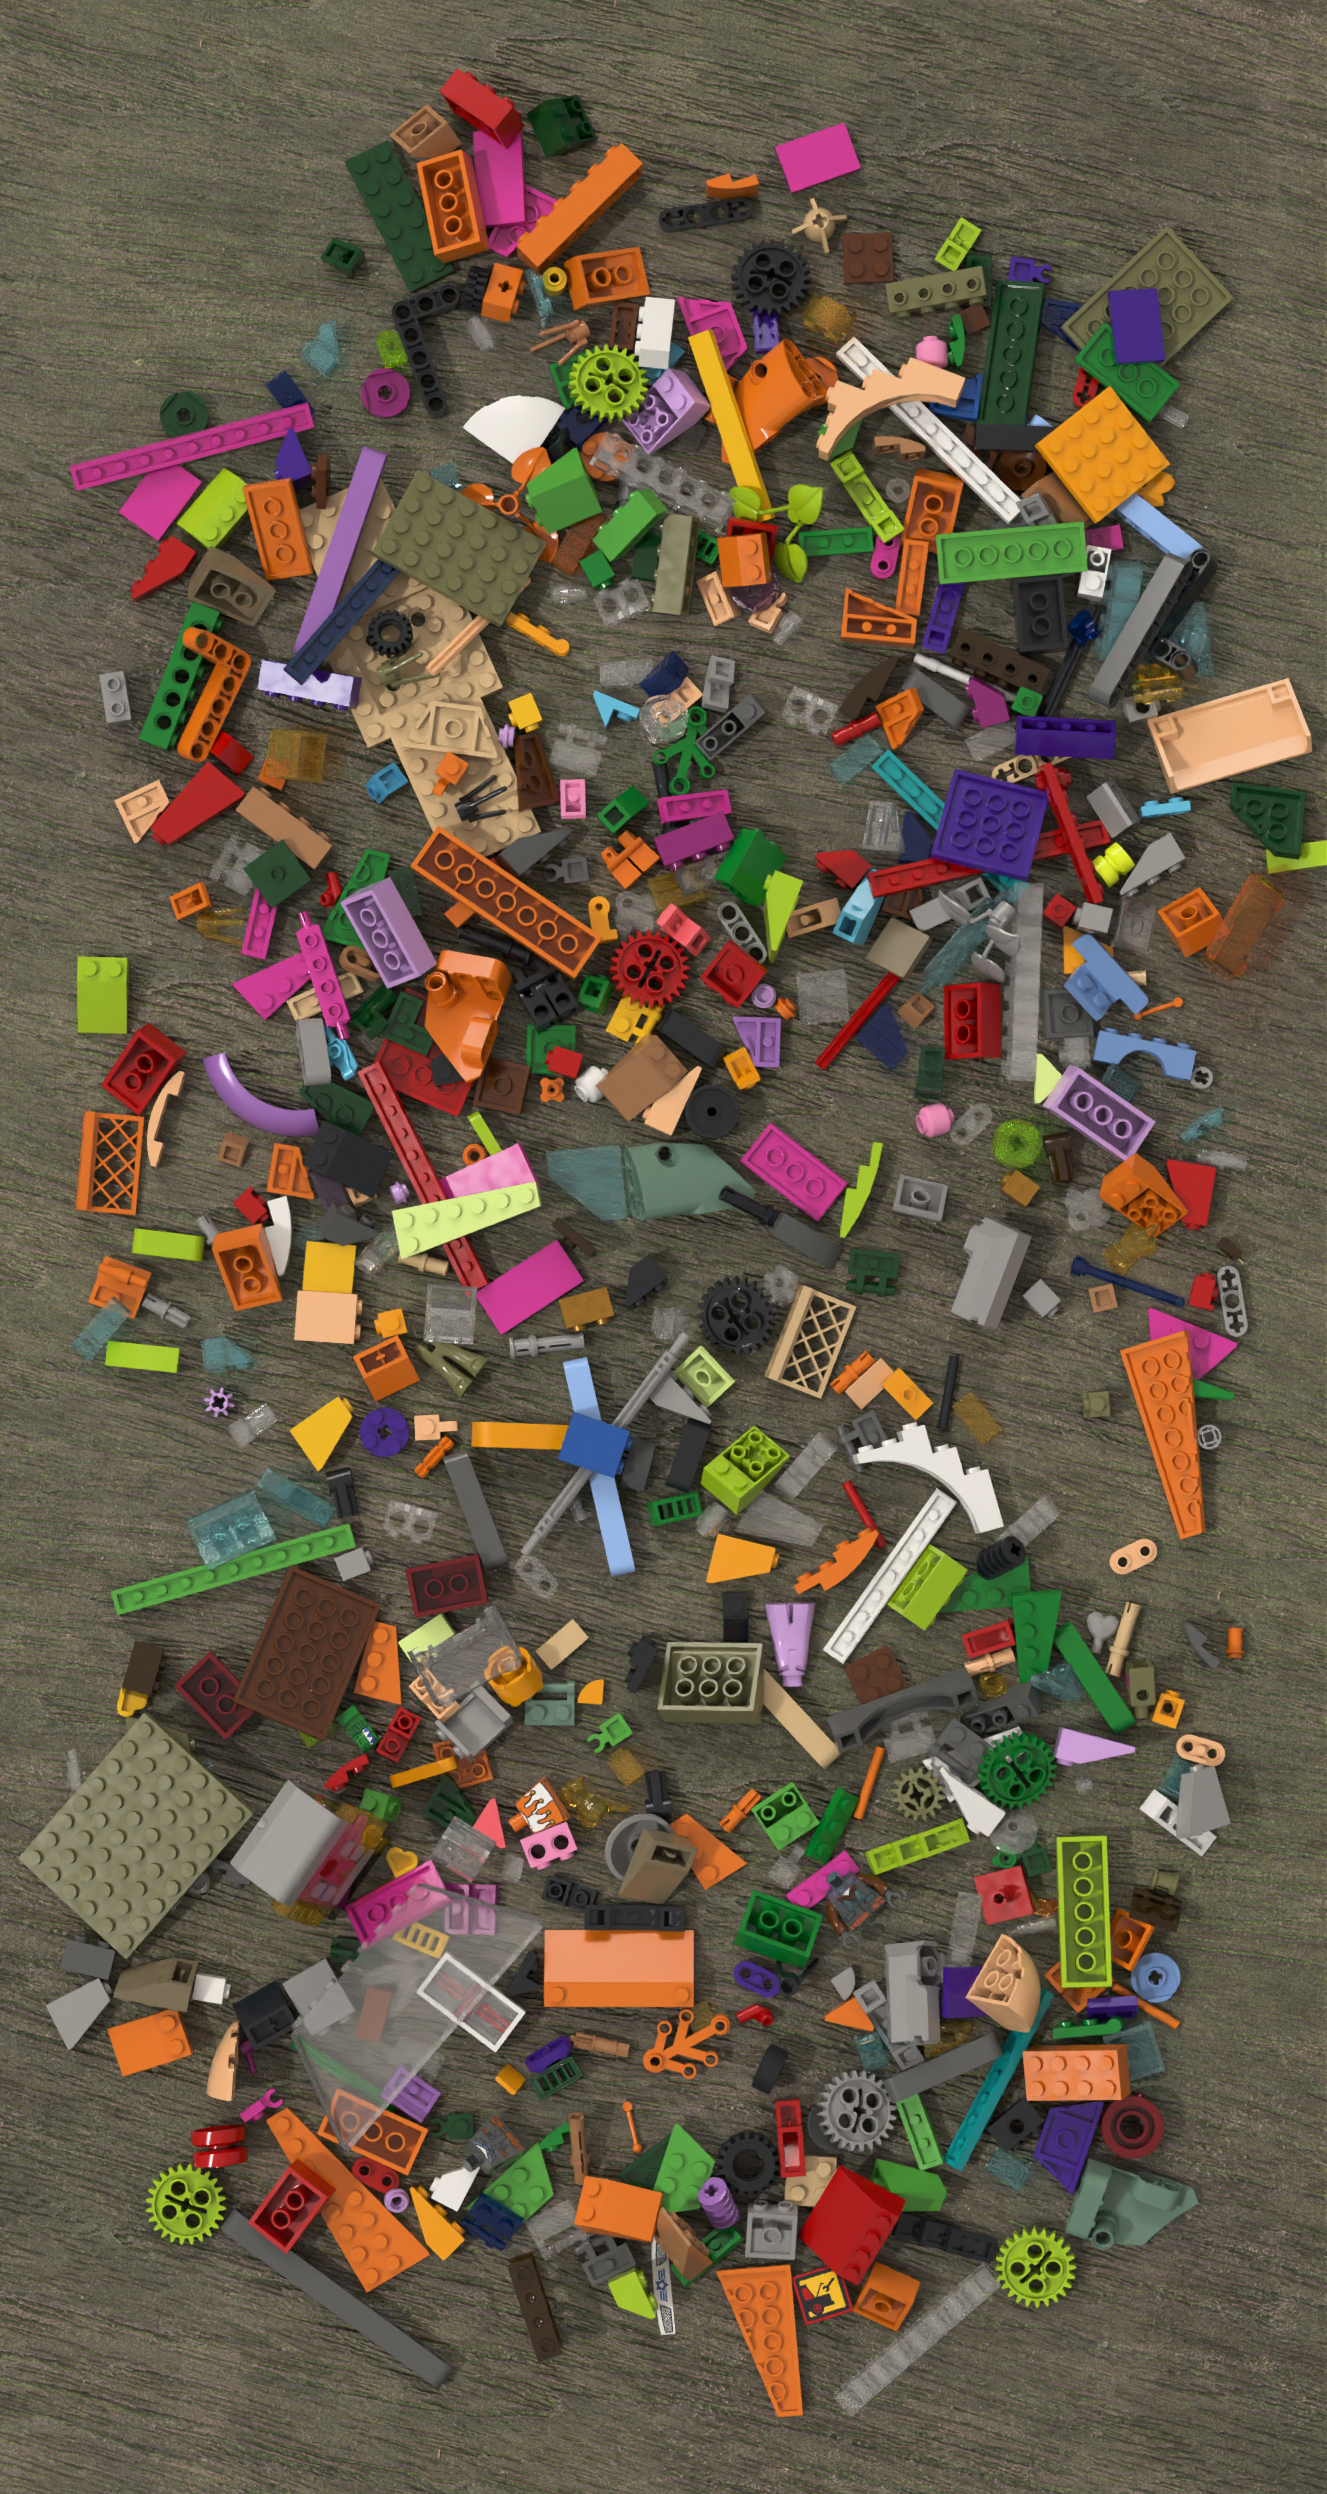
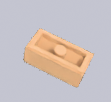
M715 571L696 581L714 626L742 615L731 587H723L721 571Z
M880 1358L845 1393L862 1410L884 1389L881 1384L893 1373V1370Z

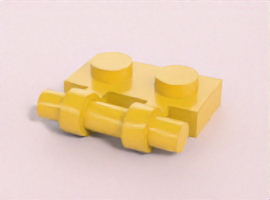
M628 996L625 999H621L605 1032L627 1043L633 1034L638 1037L636 1045L645 1035H652L651 1033L656 1023L660 1022L663 1016L661 1013L665 1005L659 1008L655 1003L653 1009L649 1010L646 1007L647 1003H644L640 1009L639 1001H635L630 1005L631 997ZM643 1014L648 1019L643 1029H639L636 1025Z

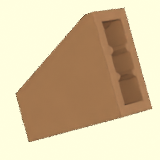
M1055 472L1038 480L1022 494L1023 498H1027L1039 492L1049 505L1059 524L1084 522L1085 530L1092 525L1091 518Z

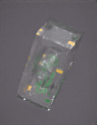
M391 1222L364 1248L353 1262L370 1279L384 1268L399 1251L395 1225Z

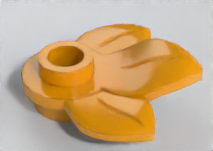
M1161 471L1135 493L1151 506L1162 507L1164 505L1162 494L1174 487L1175 480L1170 474Z

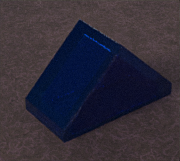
M671 651L638 685L653 702H657L682 685L689 668L674 651Z

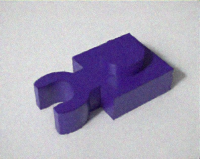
M1011 257L1008 280L1033 282V279H1035L1039 283L1048 285L1050 279L1043 278L1041 273L1043 271L1051 272L1052 266L1042 265L1038 268L1035 267L1036 260Z

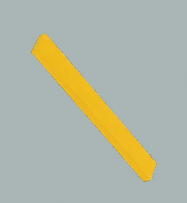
M713 329L690 336L688 339L737 486L749 488L757 493L762 501L761 510L772 509ZM774 513L759 515L757 522L760 523L775 518Z

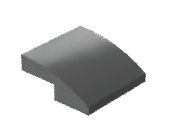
M1184 1621L1181 1624V1628L1190 1647L1204 1664L1211 1669H1215L1220 1661L1202 1647L1207 1637L1189 1622Z

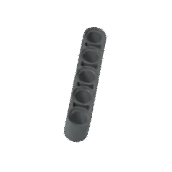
M463 1449L443 1457L485 1570L487 1571L508 1563V1557L467 1450Z
M990 2031L883 2079L882 2082L892 2104L992 2061L1004 2053L994 2031Z

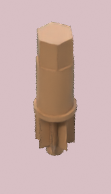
M576 2032V2036L571 2035L569 2040L574 2043L573 2047L622 2057L628 2056L630 2044L582 2032Z

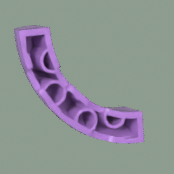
M226 1053L203 1059L206 1073L215 1091L223 1102L240 1118L259 1129L274 1134L291 1137L317 1135L320 1128L315 1109L286 1110L266 1104L250 1094L241 1085L230 1066Z

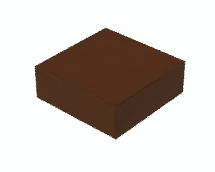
M982 304L969 306L958 311L968 335L990 325Z

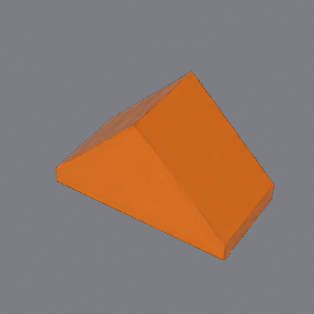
M204 882L197 883L169 897L177 920L214 909Z
M855 1996L850 1997L828 2011L824 2016V2021L872 2032L874 2030V2025Z

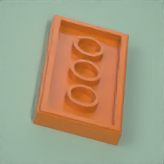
M286 478L244 485L243 492L266 581L313 574L315 570L311 562V554L292 479Z

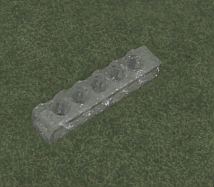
M605 432L589 462L590 465L635 489L642 491L650 488L663 504L686 516L699 517L702 525L717 533H720L736 503V500L732 499L730 494L711 488L709 483L704 480L694 479L685 470L668 465L661 457L651 456L642 447L623 441V438L616 433ZM615 453L622 454L625 457V461L618 460ZM637 465H643L647 472H640ZM659 477H665L669 484L661 483ZM680 488H686L691 496L683 495ZM702 500L710 501L712 507L708 508L704 506Z

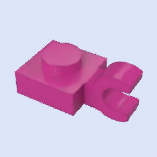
M271 2088L262 2098L251 2104L239 2115L244 2122L248 2120L255 2122L265 2114L263 2109L266 2107H279L284 2100L281 2098L277 2102L271 2101L270 2095L276 2091L275 2088Z

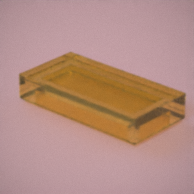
M971 1391L951 1406L982 1445L1002 1430Z

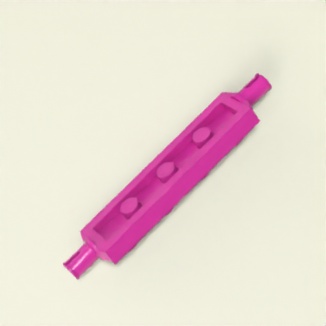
M308 911L299 913L303 928L296 932L326 1025L327 1027H336L340 1041L350 1038L345 1023L349 1022L352 1018L321 925H312Z

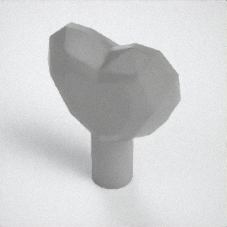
M1099 1612L1089 1614L1087 1625L1089 1632L1094 1637L1091 1652L1101 1654L1104 1640L1113 1636L1118 1630L1119 1621L1115 1616L1109 1615L1104 1617Z

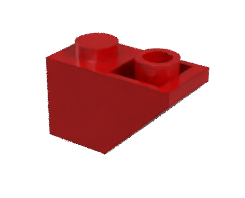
M853 850L817 853L814 858L817 861L815 866L824 874L830 872L835 876L834 882L844 890L849 888L852 891L872 867Z

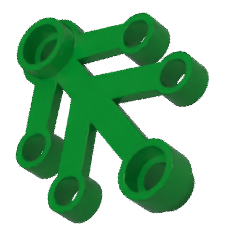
M699 706L689 707L683 714V720L670 727H663L658 732V739L662 743H668L675 734L687 729L684 739L664 750H657L652 756L653 763L657 766H662L669 758L682 752L676 777L669 783V791L673 796L685 795L690 789V782L686 777L691 756H693L700 768L699 775L702 779L709 780L715 774L714 766L709 764L703 752L694 743L697 732L701 737L708 731L706 727L708 721L707 713ZM692 715L698 717L699 721L697 723L691 720ZM662 732H668L670 738H664ZM657 754L663 755L664 761H659ZM708 768L711 771V775H706L703 769ZM674 785H681L682 791L675 790Z

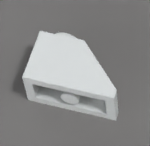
M463 2166L444 2172L441 2178L436 2176L429 2189L433 2191L431 2198L458 2211L480 2167L469 2172Z

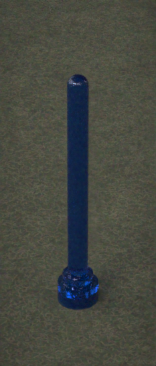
M1076 1255L1070 1270L1072 1275L1080 1277V1275L1085 1276L1087 1274L1178 1307H1182L1185 1304V1300L1182 1297L1089 1265L1090 1262H1087L1086 1258Z

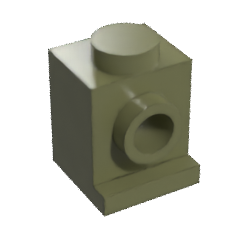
M1108 1391L1082 1393L1083 1418L1110 1416Z

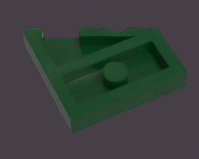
M445 1772L422 1811V1814L465 1838L478 1816L448 1772Z

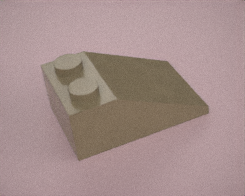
M210 546L189 580L187 599L254 627L274 596L276 589L233 555Z

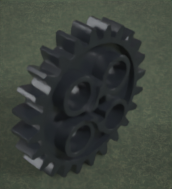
M774 239L771 240L770 245H766L765 241L762 240L761 247L758 248L756 244L752 243L751 252L744 249L745 258L742 256L737 257V262L740 265H733V271L736 273L731 274V280L735 282L732 284V290H738L735 293L736 299L743 298L741 301L742 307L749 304V313L757 309L758 317H761L763 312H767L768 319H770L772 312H776L778 318H780L782 310L789 315L790 306L798 309L799 303L797 300L805 301L803 293H809V286L806 284L811 283V277L806 276L810 274V267H805L807 264L806 258L800 259V250L793 253L792 244L786 249L784 248L783 240L779 246L775 245ZM760 261H767L769 265L767 267L761 268L757 265V263ZM783 268H790L793 270L792 273L788 275L780 272ZM771 276L775 277L772 279V281H767V279H770ZM759 283L762 287L758 290H753L750 288V285ZM782 290L785 292V295L776 297L773 292Z
M738 1275L732 1279V1282L729 1277H725L723 1283L719 1280L714 1283L715 1288L710 1286L707 1289L708 1294H704L701 1297L705 1303L698 1305V1308L704 1311L697 1315V1318L704 1319L699 1328L707 1329L703 1336L711 1335L712 1339L709 1344L719 1343L718 1351L726 1347L727 1355L735 1350L737 1356H740L743 1350L746 1355H749L752 1352V1348L757 1352L761 1348L760 1344L765 1346L768 1343L767 1338L773 1336L774 1333L770 1329H774L777 1326L775 1322L771 1321L778 1316V1314L771 1312L776 1304L768 1303L772 1295L764 1296L765 1287L758 1290L756 1288L757 1281L750 1285L748 1284V1277H745L742 1282H740ZM736 1295L743 1296L745 1304L739 1303ZM717 1306L725 1310V1316L719 1315L716 1310ZM739 1313L740 1316H741V1318H740V1317L736 1318V1317L734 1316V1314L736 1315V1314ZM749 1317H756L759 1325L752 1324ZM730 1327L738 1331V1337L730 1333Z

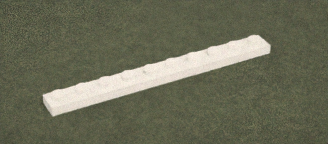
M855 337L850 339L836 353V356L862 382H864L866 375L871 376L873 369L894 376ZM921 402L898 403L889 406L1008 525L1021 514L1016 505V502L1020 501V499Z

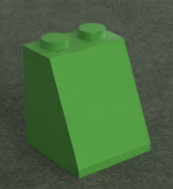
M577 447L570 450L526 484L529 494L525 495L531 509L535 507L537 513H534L539 527H545L547 534L602 512L595 486Z

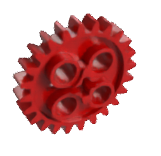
M647 930L645 936H642L641 932L637 931L636 939L628 935V944L621 940L619 944L621 949L615 948L613 954L616 957H612L610 963L615 966L610 967L609 973L616 975L611 978V983H619L615 991H624L622 999L628 996L631 997L630 1005L635 1001H639L640 1009L644 1003L648 1004L649 1010H652L654 1003L659 1008H662L663 1000L670 1005L672 1003L671 996L678 999L680 996L678 990L684 991L686 986L682 982H687L689 976L683 973L689 972L690 967L683 964L688 961V957L680 956L684 948L676 950L677 941L669 943L668 934L662 939L660 938V931H657L655 936H651L650 930ZM645 949L650 953V957L643 958L639 955L638 951ZM659 951L661 955L657 959L653 970L650 972L643 987L639 988L638 985L646 969L649 967L656 952ZM668 961L671 963L672 968L668 970L663 969L660 962ZM635 970L639 977L635 979L630 978L627 975V971ZM657 982L661 989L652 990L648 983Z

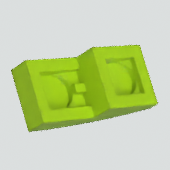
M961 217L934 260L950 270L956 271L977 240L982 229Z

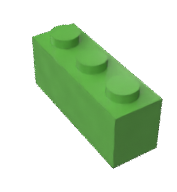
M650 488L642 491L637 489L628 497L629 502L625 506L622 505L617 508L612 514L613 518L611 521L605 522L597 529L598 534L592 540L610 562L622 559L668 512V509Z

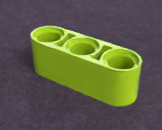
M134 1229L131 1253L203 1262L206 1237Z

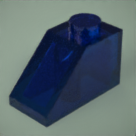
M905 811L898 862L909 864L931 859L933 849L931 838L910 811Z

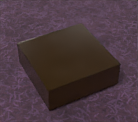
M1221 1238L1216 1245L1217 1249L1233 1260L1239 1259L1243 1253L1242 1250L1224 1238Z

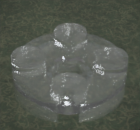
M657 695L649 698L644 703L639 713L638 722L641 731L648 737L650 742H673L685 734L688 712L682 702L670 699L671 696ZM659 715H663L664 718H669L670 720L667 723H662L659 721Z

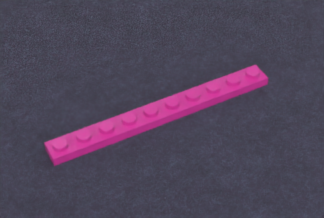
M308 402L73 464L70 465V471L76 491L285 436L291 428L294 429L295 433L314 428Z

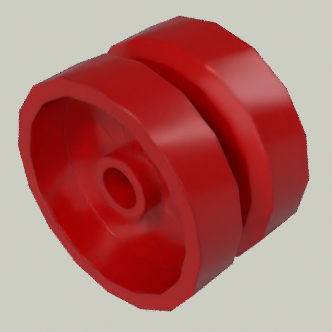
M245 2125L213 2126L190 2132L192 2145L208 2147L193 2153L194 2167L217 2168L248 2161L247 2147L231 2145L242 2142L246 2138Z

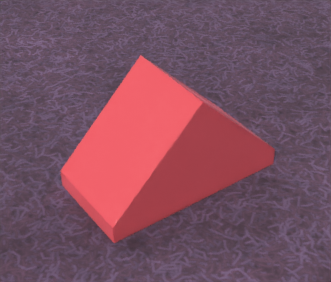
M495 1797L489 1800L472 1830L498 1847L505 1848L506 1842Z

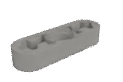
M1224 1266L1216 1274L1224 1328L1228 1335L1239 1337L1248 1328L1240 1276L1235 1267ZM1225 1270H1229L1230 1274H1234L1235 1277L1231 1279V1287L1236 1285L1237 1291L1229 1290L1223 1293L1222 1288H1228L1227 1281L1221 1279V1276L1225 1274ZM1229 1294H1234L1239 1299V1304L1234 1309L1228 1308L1225 1304V1298ZM1241 1310V1315H1236L1237 1322H1242L1243 1327L1239 1328V1333H1235V1330L1229 1327V1324L1233 1323V1316L1227 1317V1312L1233 1313Z

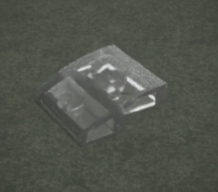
M454 1816L429 1857L472 1883L497 1842Z

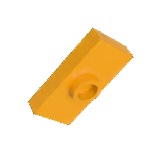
M899 1367L881 1384L915 1420L933 1404Z

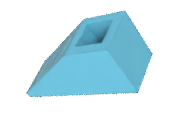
M870 868V870L868 871V873H869V872H874V871H877V870H875V869H873V868ZM867 874L841 911L832 932L850 942L863 946L885 897L873 899Z

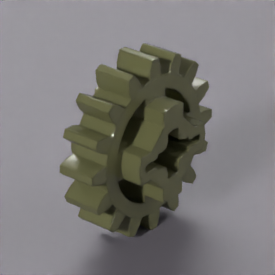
M913 1766L909 1769V1774L904 1770L900 1774L902 1779H895L894 1782L898 1787H894L891 1792L897 1794V1796L892 1801L900 1803L897 1810L904 1809L906 1811L904 1817L907 1818L910 1814H913L914 1821H917L920 1815H922V1818L927 1820L929 1813L935 1816L938 1813L936 1808L941 1809L944 1804L939 1800L946 1798V1794L941 1793V1790L946 1786L945 1784L939 1785L940 1775L935 1778L932 1776L933 1769L926 1773L924 1766H921L918 1771ZM922 1778L927 1780L930 1784L924 1782ZM909 1780L910 1788L906 1792H903L904 1786L906 1782ZM916 1790H918V1792L923 1791L924 1795L920 1797V1795H915L914 1792ZM934 1795L933 1803L931 1806H928L929 1797ZM907 1802L915 1805L916 1808L912 1807Z

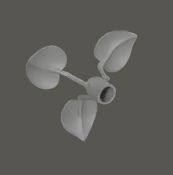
M940 889L938 892L940 904L945 913L955 922L968 926L969 923L974 924L989 917L985 932L991 940L982 956L974 952L971 955V961L982 974L1003 983L1005 981V974L995 962L988 959V953L994 942L1002 952L1011 957L1016 956L1019 952L1021 935L1011 934L1002 930L1016 915L1015 909L1007 902L1001 901L994 910L989 908L980 916L972 918L965 908L944 895Z

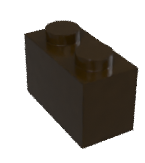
M135 1641L122 1685V1693L148 1700L152 1699L153 1694H158L161 1680L157 1679L160 1670H165L168 1659L167 1656H164V1648Z

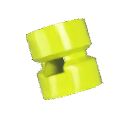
M1116 842L1105 850L1104 857L1099 855L1092 861L1095 866V876L1108 889L1119 881L1120 874L1126 875L1135 867L1129 855Z

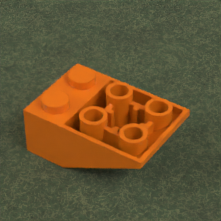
M1137 1153L1103 1177L1099 1198L1154 1238L1188 1214V1210L1157 1169Z

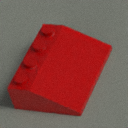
M839 2165L798 2233V2237L835 2274L858 2286L898 2221L906 2200Z

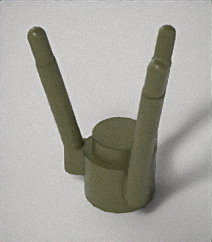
M413 643L410 648H407V652L414 647ZM401 652L400 657L394 655L389 660L382 662V666L376 668L383 685L390 684L392 688L400 684L440 676L439 672L436 676L427 673L397 679L401 676L399 669L422 657V652L396 664L395 661L405 655Z

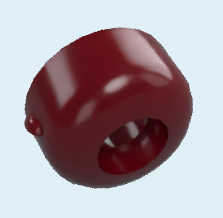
M1138 2092L1135 2095L1130 2094L1122 2100L1111 2101L1101 2116L1100 2129L1103 2140L1117 2154L1119 2159L1123 2157L1135 2159L1147 2156L1157 2148L1163 2137L1164 2124L1157 2107ZM1131 2114L1139 2116L1143 2121L1142 2132L1133 2138L1124 2136L1120 2130L1122 2119Z

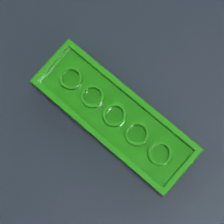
M1084 522L936 535L940 585L1088 572Z

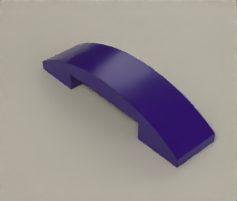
M939 583L921 648L945 655L965 583L943 585Z

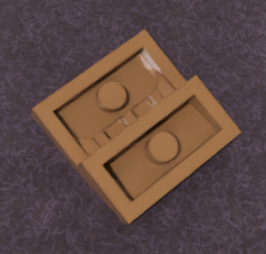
M893 436L874 437L872 445L873 455L898 453L899 462L923 460L926 451L925 446L918 442Z

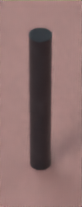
M949 1356L938 1422L939 1429H948L959 1356Z

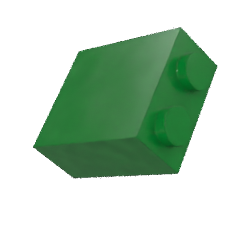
M742 828L714 879L743 903L760 907L767 892L763 887L768 874L773 876L775 870L780 871L787 856L780 851V845L765 838L766 834L757 828H753V830Z

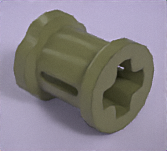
M1154 1868L1149 1882V1889L1163 1890L1173 1896L1178 1884L1179 1875H1170L1160 1872L1159 1868Z

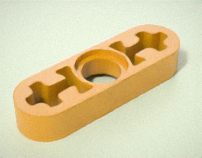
M454 1756L391 1775L389 1779L392 1788H396L457 1769L458 1767Z

